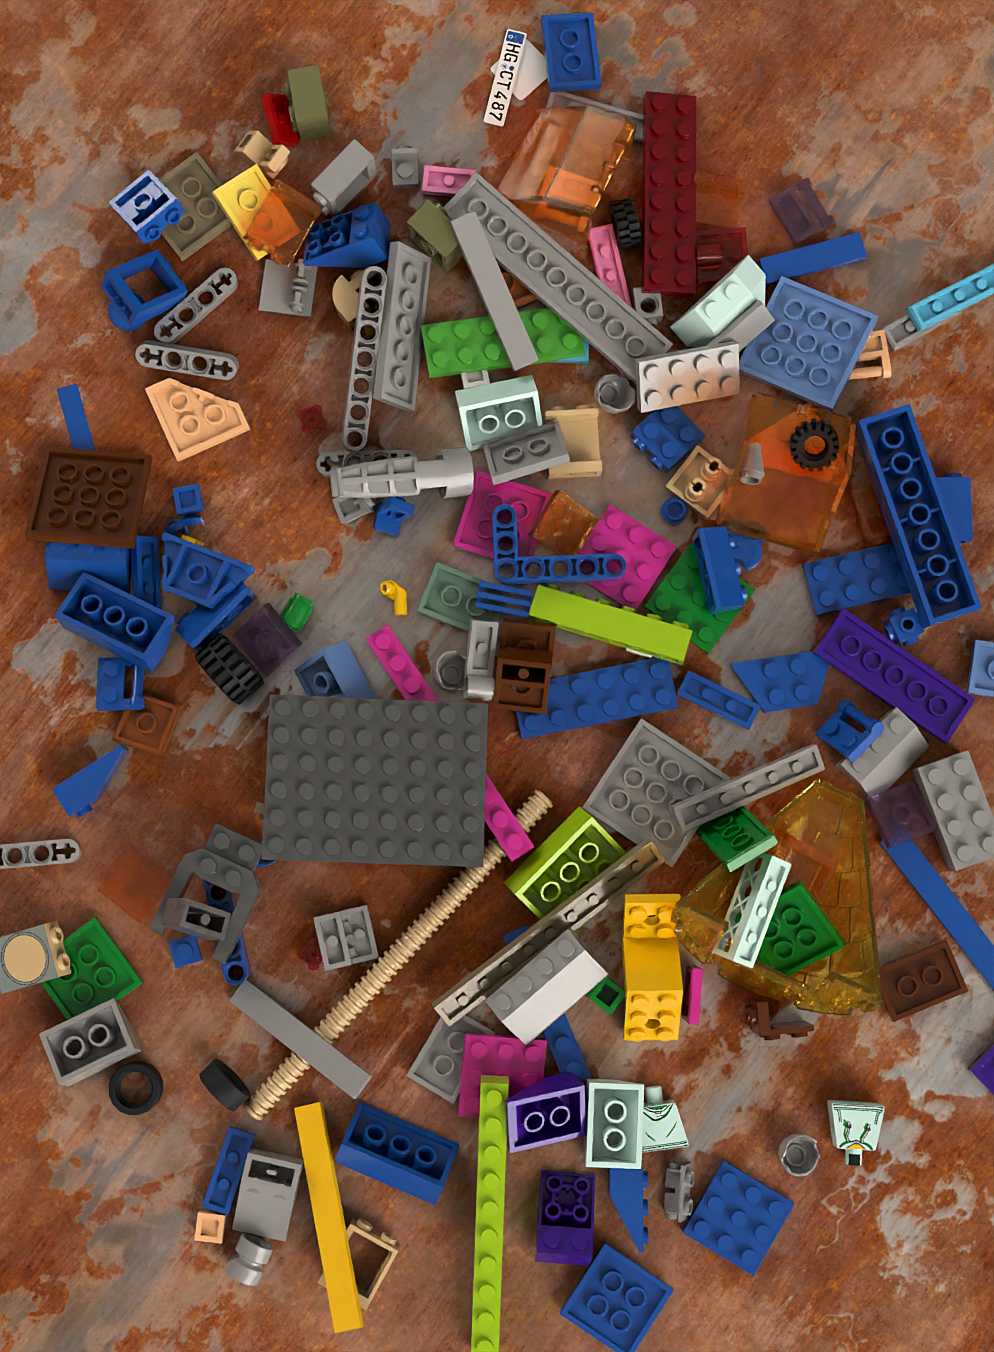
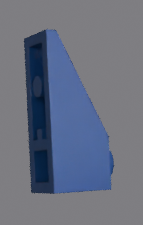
M120 745L52 789L68 816H78L81 818L93 810L91 806L99 801L128 753L126 746Z

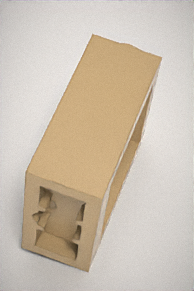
M352 1218L346 1229L348 1240L354 1231L389 1251L368 1290L356 1285L360 1308L367 1310L397 1255L400 1245L396 1243L397 1239L386 1232L379 1234L372 1230L373 1226L369 1222L361 1218L358 1221ZM323 1271L319 1278L318 1284L326 1288V1282Z

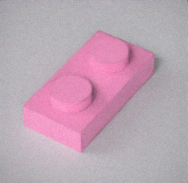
M424 165L422 194L454 197L472 178L476 170Z

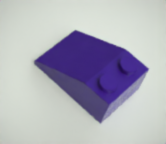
M572 1072L545 1077L505 1100L507 1148L509 1153L586 1136L585 1085Z

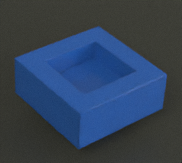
M198 483L172 489L178 516L205 511Z
M190 935L168 942L175 968L203 960L197 937Z

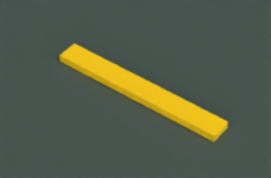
M323 1102L294 1108L334 1332L339 1333L362 1328L364 1324Z

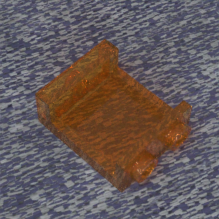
M277 179L269 189L243 238L248 241L247 245L258 252L263 250L270 254V259L281 266L285 264L289 266L294 262L297 251L313 222L319 217L323 207Z

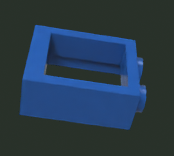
M158 249L106 271L100 285L130 328L175 308L184 300L188 292L184 282L177 277L169 261L161 255ZM151 268L168 293L141 304L124 279Z

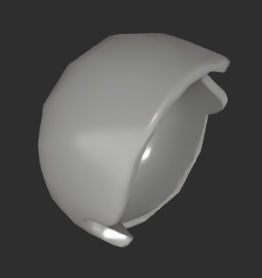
M612 373L604 375L595 384V402L601 410L607 413L616 414L624 412L635 403L636 389L630 386L626 377Z
M458 650L444 652L435 660L432 669L433 679L440 688L452 693L463 690L466 657L460 654Z
M803 1133L791 1134L783 1139L779 1145L778 1159L784 1171L793 1176H806L813 1171L820 1158L816 1145L817 1141Z

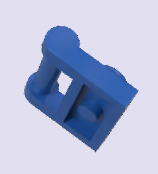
M122 657L98 658L97 711L144 709L145 699L142 697L144 668ZM127 668H133L132 697L125 699Z
M845 699L839 703L837 712L815 734L822 742L853 763L883 732L884 724L878 719H871L856 709L852 702ZM850 717L864 726L866 730L861 734L845 723V721Z

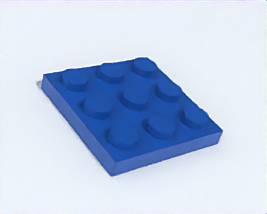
M722 1159L683 1227L682 1233L754 1276L795 1203Z
M604 1241L591 1261L590 1266L587 1267L559 1312L560 1315L615 1352H635L673 1293L674 1288Z

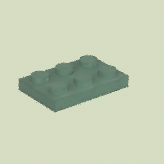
M439 562L435 564L417 609L418 613L469 632L470 619L497 621L499 623L502 613L475 608L480 581L484 580ZM484 589L485 593L505 597L510 595V593ZM482 599V603L501 607L506 605L504 602Z

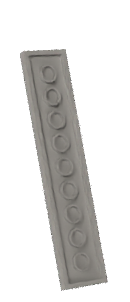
M477 172L444 206L448 213L447 216L451 220L475 211L497 263L635 384V359L668 353L673 347V343Z

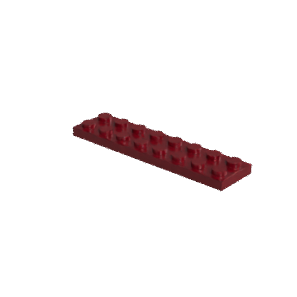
M646 91L643 95L642 293H658L661 295L693 297L696 294V96Z

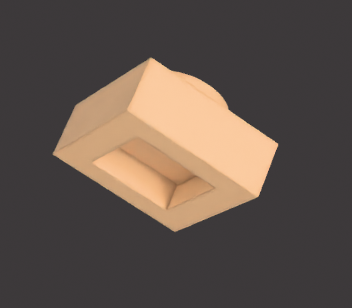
M199 1210L194 1240L222 1244L226 1215Z

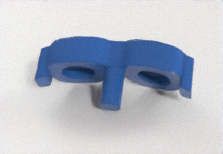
M191 513L181 519L176 518L170 521L164 531L168 534H173L182 528L185 535L188 536L190 531L187 526L200 523L205 525L201 515Z

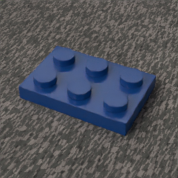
M593 13L542 15L541 28L549 92L600 89L602 83Z

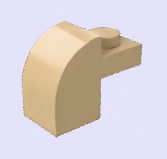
M248 131L234 150L251 167L257 164L264 176L270 179H274L279 171L283 169L288 160L287 156L290 153L284 145H273L259 131Z
M367 268L357 270L351 276L350 282L341 275L333 287L332 296L336 311L350 330L355 327L360 279ZM369 273L367 275V282L371 286L377 282L376 273ZM364 301L363 307L365 311L371 313L369 305Z

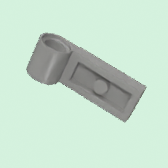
M470 619L463 682L464 699L493 700L495 690L493 668L499 624L497 621Z

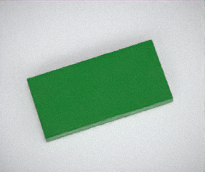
M744 806L701 824L695 832L697 837L730 872L778 844L775 836Z

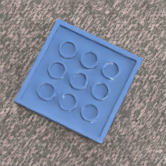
M781 276L766 306L775 321L747 344L739 360V373L833 412L874 329L878 316Z

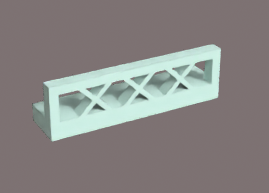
M766 853L758 855L745 864L712 953L753 968L792 864ZM758 858L763 859L760 869L755 872L754 868ZM751 885V893L745 898L746 889ZM741 912L740 922L736 924L735 918ZM731 938L732 943L727 953L723 950L727 940Z

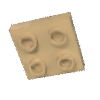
M697 445L665 486V489L707 520L739 479V476L723 465L718 458H714Z

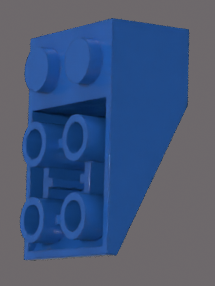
M376 201L367 205H361L347 213L338 214L324 222L315 223L307 228L303 264L305 266L366 268L388 259L391 223Z

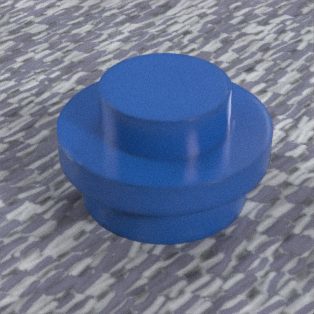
M669 498L661 507L663 519L670 524L681 523L688 513L687 505L679 498Z

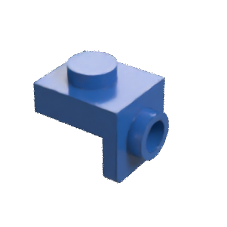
M399 496L390 497L377 504L373 529L392 536L398 535L401 521L413 515L415 505L407 503L406 499Z

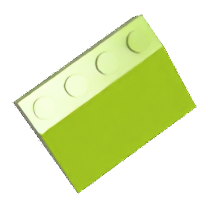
M579 806L519 866L504 884L541 920L627 853L590 814ZM584 924L578 927L574 932H577Z

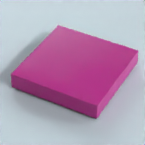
M687 965L682 1018L688 1024L699 1025L703 969L695 965Z

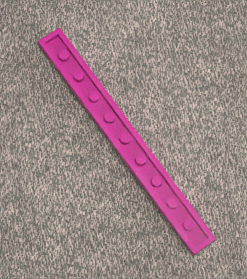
M388 624L366 638L405 700L438 701ZM486 774L485 822L513 862L533 849L534 845Z

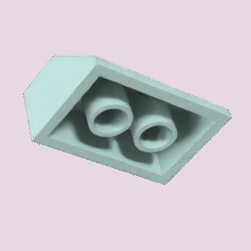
M532 375L455 391L465 444L469 451L483 449V444L543 425L538 391Z
M586 1079V1136H584L583 1162L586 1167L641 1169L644 1084L613 1079Z

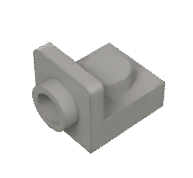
M401 145L396 149H391L393 189L419 188L417 148Z
M338 496L332 499L341 524H348L366 514L376 513L377 498H347Z

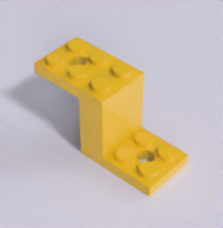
M625 894L621 945L625 988L624 1040L636 1042L643 1040H678L683 996L678 945L681 909L680 894Z

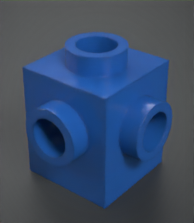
M904 606L889 613L891 618L883 621L886 637L895 644L903 642L904 647L919 641L918 635L925 632L914 607L907 611ZM904 621L906 622L909 630L903 627Z

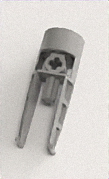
M466 447L438 449L435 460L417 462L416 456L359 463L336 468V470H329L332 497H405L419 495L420 489L438 488L442 498L465 497L472 494L474 483L472 459Z

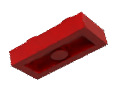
M266 92L261 96V101L273 145H284L290 148L296 147L300 144L297 132L293 130L287 95Z

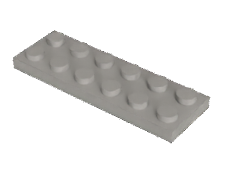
M397 241L390 242L373 399L407 412L415 411L422 348L421 325H424L431 257Z

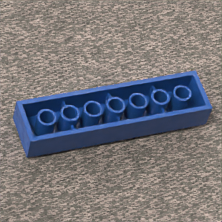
M910 404L859 420L854 425L853 431L923 629L981 609L980 600Z

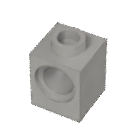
M642 287L633 288L631 294L633 309L653 327H656L657 323H661L663 318L661 294L642 293ZM650 304L653 306L654 311L646 313L641 309V305Z

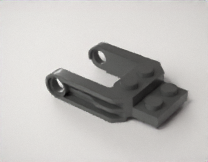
M216 823L205 847L183 856L153 919L150 930L162 936L165 934L164 930L166 927L162 926L161 922L167 899L183 898L194 874L227 891L239 893L240 898L229 919L225 939L219 941L212 959L225 965L262 890L255 873L262 857V844Z

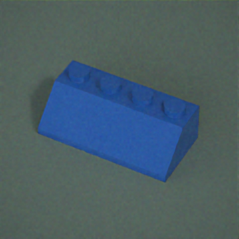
M84 571L55 614V617L64 629L152 673L167 651L175 620L174 615Z
M359 1102L334 1162L435 1205L444 1188L459 1144Z

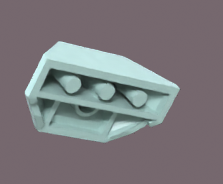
M747 255L670 326L671 330L686 347L708 345L757 300H760L765 305V273Z

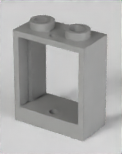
M355 139L311 183L312 197L316 202L315 207L324 216L329 214L334 218L340 214L377 176L374 156Z

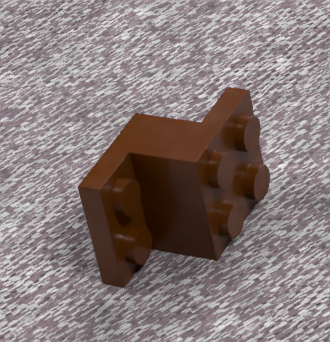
M503 618L493 708L546 714L557 624Z

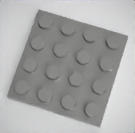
M641 718L582 808L637 845L646 838H649L666 860L664 863L672 868L700 825L685 832H680L670 806L730 780L731 777Z

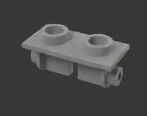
M669 1162V1167H666L665 1187L675 1188V1193L665 1192L664 1213H666L667 1219H677L678 1215V1222H682L688 1219L692 1213L693 1200L690 1198V1187H693L695 1175L694 1171H691L692 1163L690 1162L682 1165L681 1168L679 1162Z

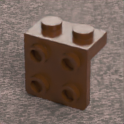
M759 997L748 998L749 1005H745L746 1021L751 1022V1030L759 1035V1037L764 1038V1040L781 1039L780 1034L791 1035L792 1038L807 1037L808 1032L814 1031V1025L807 1021L770 1024L768 1002Z

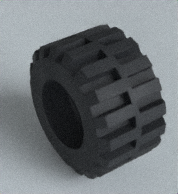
M219 633L195 654L196 661L204 672L232 702L238 705L242 704L264 684L260 673L223 634Z

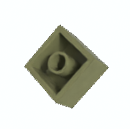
M319 65L287 70L289 80L284 81L294 132H299L301 141L332 136Z
M428 199L407 221L408 237L410 241L423 253L431 257V260L447 274L463 257V253L449 222L452 220L447 216V211L439 203L434 205Z

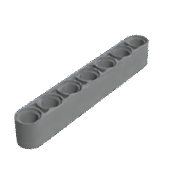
M378 266L367 268L360 279L341 443L349 451L362 449L366 445L387 282L385 271ZM369 273H376L380 277L379 286L373 287L368 284L367 275ZM371 299L376 302L377 310L375 313L365 311L363 307L365 300ZM363 326H369L373 329L374 336L371 340H365L361 337L360 330ZM364 352L369 355L371 362L368 367H362L358 364L357 356L359 353ZM356 379H362L367 383V390L364 394L355 391L353 384ZM354 405H358L364 410V416L361 420H355L350 415V410ZM350 432H357L361 437V442L356 447L350 446L347 442V436Z

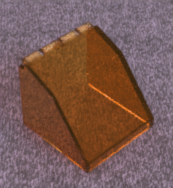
M589 105L538 108L497 191L534 223L587 247L593 218L591 213L594 212L601 198V194L593 191V189L605 190L613 174V171L608 167L615 168L620 157L629 161L637 124L631 122L625 115Z
M757 392V395L752 394L747 406L715 527H727L729 532L818 555L851 475L856 422L851 421L850 416L835 412L832 413L830 421L825 420L828 410L809 405L806 406L805 412L802 414L800 413L802 403L783 398L780 399L779 405L776 407L773 406L776 396ZM811 419H816V422H820L821 419L825 421V424H831L833 430H836L839 440V454H836L837 459L835 462L831 461V466L828 468L825 465L821 471H818V468L809 471L808 467L802 469L799 463L796 464L790 451L791 434L795 432L797 426H802L803 421L810 423ZM819 436L809 437L804 443V449L810 454H818L825 447L824 440ZM749 443L762 445L765 476L762 478V482L756 485L742 483L739 476Z

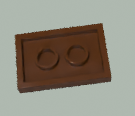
M947 940L870 970L892 1022L968 992Z

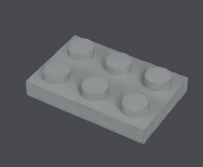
M559 421L483 444L494 485L570 462Z
M466 1014L450 1027L440 1017L406 1076L453 1104L460 1093L465 1033L494 1035L495 1031Z

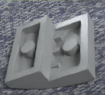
M368 904L313 918L325 971L379 958Z

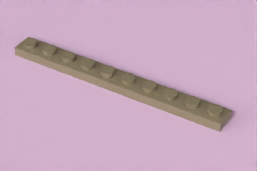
M646 838L432 1002L433 1008L450 1027L498 990L567 929L575 931L666 860L649 838Z

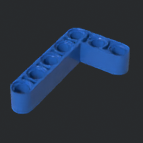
M507 504L499 505L493 511L494 575L496 580L503 585L611 582L622 578L626 570V561L619 554L518 557L516 511ZM506 512L511 515L512 520L508 524H501L498 522L497 516L500 513ZM502 539H509L513 543V547L508 551H503L498 547V543ZM611 561L617 562L620 565L621 571L617 574H611L608 572L606 564ZM584 562H588L594 567V572L590 575H585L580 571L579 566ZM557 563H562L567 567V573L558 576L553 572L552 567ZM530 564H536L541 572L538 576L532 577L526 573V567ZM503 565L511 566L514 569L513 575L508 578L502 577L499 574L500 567Z
M261 858L257 868L272 865L278 860L264 861ZM202 879L208 906L227 911L232 915L237 905L235 894L226 890V896L219 900L213 894V890L217 885ZM243 931L237 941V951L231 954L225 965L221 963L223 976L232 985H239L245 982L251 974ZM233 965H240L243 968L244 975L241 979H235L231 975Z

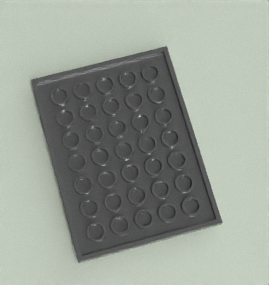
M270 694L262 860L483 867L488 704Z

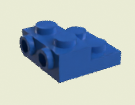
M149 169L108 202L144 244L148 241L157 240L161 235V231L169 224L178 223L182 213L185 212L178 199Z
M677 406L658 409L650 414L631 432L630 436L633 438L631 440L632 444L640 452L644 450L651 457L649 460L659 471L663 469L668 473L704 439L705 434Z

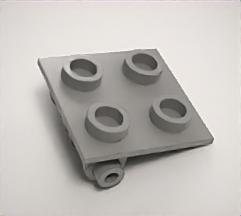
M266 259L259 310L311 317L318 266H305L303 264L304 259H299L298 263Z

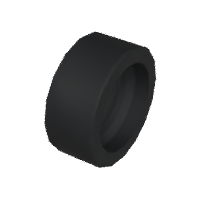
M214 1059L199 1074L207 1090L216 1100L231 1111H235L250 1097V1092L243 1081L221 1060Z
M133 1061L123 1065L112 1075L109 1082V1097L112 1104L120 1112L127 1115H140L148 1112L159 1102L163 1093V1080L159 1071L153 1065L144 1061ZM129 1073H143L150 1079L152 1084L150 1097L141 1104H131L121 1095L120 1084L122 1079Z

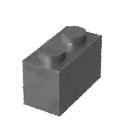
M168 898L161 925L204 940H224L231 913L188 898Z

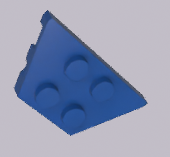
M166 532L162 534V540L165 542V555L162 556V566L164 568L162 589L169 593L213 609L255 571V568L249 564Z
M813 651L730 664L732 671L740 678L748 693L753 696L757 704L761 705L760 709L763 713L818 704L829 664L814 655Z

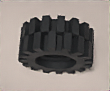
M632 198L611 201L609 203L610 220L613 225L618 248L622 249L640 245V225Z
M811 419L810 423L803 421L801 427L797 426L795 432L791 434L790 451L796 464L799 463L802 469L808 467L809 471H813L814 468H818V471H821L823 466L826 465L827 468L831 466V461L835 462L837 459L836 454H839V440L837 432L833 430L832 425L825 424V421L821 419L820 422H816V419ZM819 436L824 440L825 447L820 453L810 454L804 449V443L809 437Z

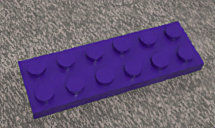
M844 608L840 610L813 651L814 655L891 708L897 707L913 723L944 744L948 743L975 701V698Z

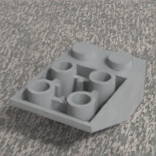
M252 1147L247 1154L232 1229L286 1242L304 1160Z

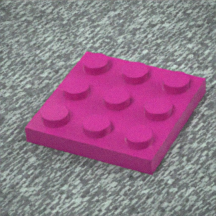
M476 470L473 491L468 496L453 547L494 559L493 511L499 505L507 504L514 508L517 515L518 557L533 556L552 493L513 481L494 485L490 474ZM503 512L497 516V520L501 524H508L511 522L512 517L510 514ZM502 539L499 541L498 547L503 551H508L513 547V543L509 539Z
M610 504L577 555L619 554L626 561V570L622 578L611 582L584 583L620 606H627L637 610L677 546ZM611 561L606 564V568L611 574H617L621 571L620 565L617 562ZM584 562L579 566L580 571L585 575H590L594 572V567L588 562Z
M465 1033L457 1110L458 1117L479 1118L481 1075L508 1076V1098L544 1078L547 1047L546 1038L536 1037L528 1045H525L517 1036Z

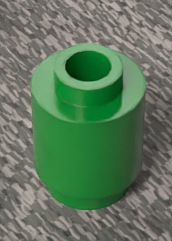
M295 592L293 598L290 597L278 617V620L282 622L280 627L292 634L296 630L301 632L313 611L312 606L314 602Z

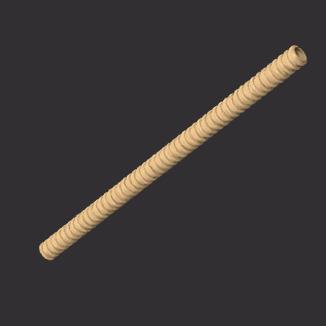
M535 790V795L533 797L529 796V801L527 803L524 802L522 804L524 807L522 809L518 808V813L514 815L527 833L530 831L529 827L531 825L533 827L536 825L535 821L537 819L541 820L542 813L546 814V809L553 807L552 802L541 791ZM496 837L493 840L489 839L487 846L484 845L483 867H466L464 871L461 870L459 872V877L455 876L453 878L455 880L453 883H448L449 887L442 890L443 894L441 896L437 895V900L430 903L432 906L430 908L426 907L424 914L420 913L419 920L415 919L413 921L414 925L407 927L408 931L401 934L403 936L401 939L397 938L395 940L397 943L390 946L391 950L389 952L386 950L383 958L379 957L378 964L374 963L372 965L373 969H368L366 971L367 975L361 977L362 981L360 983L356 982V987L349 990L350 994H345L343 996L344 1000L338 1001L337 1008L333 1007L331 1009L332 1013H327L326 1019L320 1021L321 1025L314 1027L317 1034L332 1044L334 1042L333 1038H338V1033L345 1030L344 1026H349L351 1024L350 1020L357 1017L356 1013H361L363 1011L362 1007H367L368 1001L374 999L373 995L375 993L379 994V989L386 986L385 982L392 980L391 976L398 973L396 970L398 968L402 969L404 962L408 963L409 956L413 957L415 955L414 951H419L421 949L420 945L427 942L425 939L427 937L431 938V933L438 930L437 926L444 924L443 920L450 917L449 913H454V908L456 906L460 907V902L467 899L466 895L468 893L471 895L473 893L472 889L478 887L477 883L484 881L483 877L490 874L489 870L491 868L494 870L496 868L494 865L497 862L501 863L500 859L502 856L506 857L507 854ZM292 1051L290 1053V1058H285V1063L279 1065V1070L275 1069L273 1071L274 1075L267 1078V1083L263 1082L261 1084V1089L257 1088L255 1091L256 1095H251L249 1102H244V1109L254 1119L261 1121L263 1113L267 1114L269 1112L268 1108H273L275 1106L274 1102L281 1099L280 1095H285L287 1093L286 1089H290L293 1086L292 1082L296 1083L299 1080L298 1076H303V1070L310 1068L309 1063Z

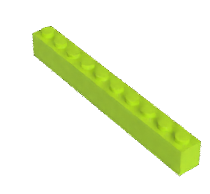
M481 1075L471 1352H499L507 1142L505 1100L508 1099V1076Z

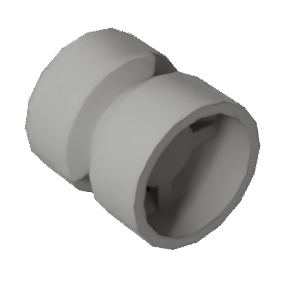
M242 1233L235 1248L238 1254L232 1255L225 1272L241 1283L257 1286L263 1274V1267L261 1265L268 1263L274 1247L257 1236Z

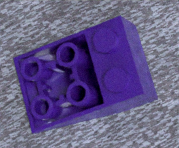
M541 1170L535 1262L590 1266L593 1252L596 1175Z

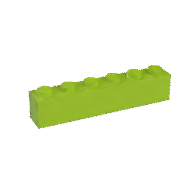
M546 583L545 586H537L528 614L530 620L557 624L556 628L683 665L693 631L688 629V625L677 621L669 624L663 622L662 617L654 614H647V617L636 614L637 610L627 606H622L621 609L611 606V602L604 599L596 598V601L585 599L586 595L577 591H571L568 594L560 591L561 588L553 584Z

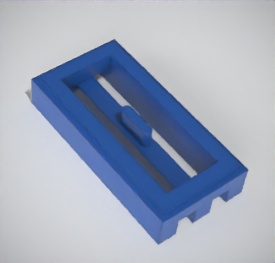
M480 581L475 608L528 618L533 591ZM484 589L525 596L526 601L485 593ZM482 599L524 606V611L482 603Z

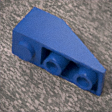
M642 1165L641 1169L608 1168V1191L638 1251L643 1252V1244H648V1227H643V1216H648V1199H643V1188H648V1172L643 1171Z

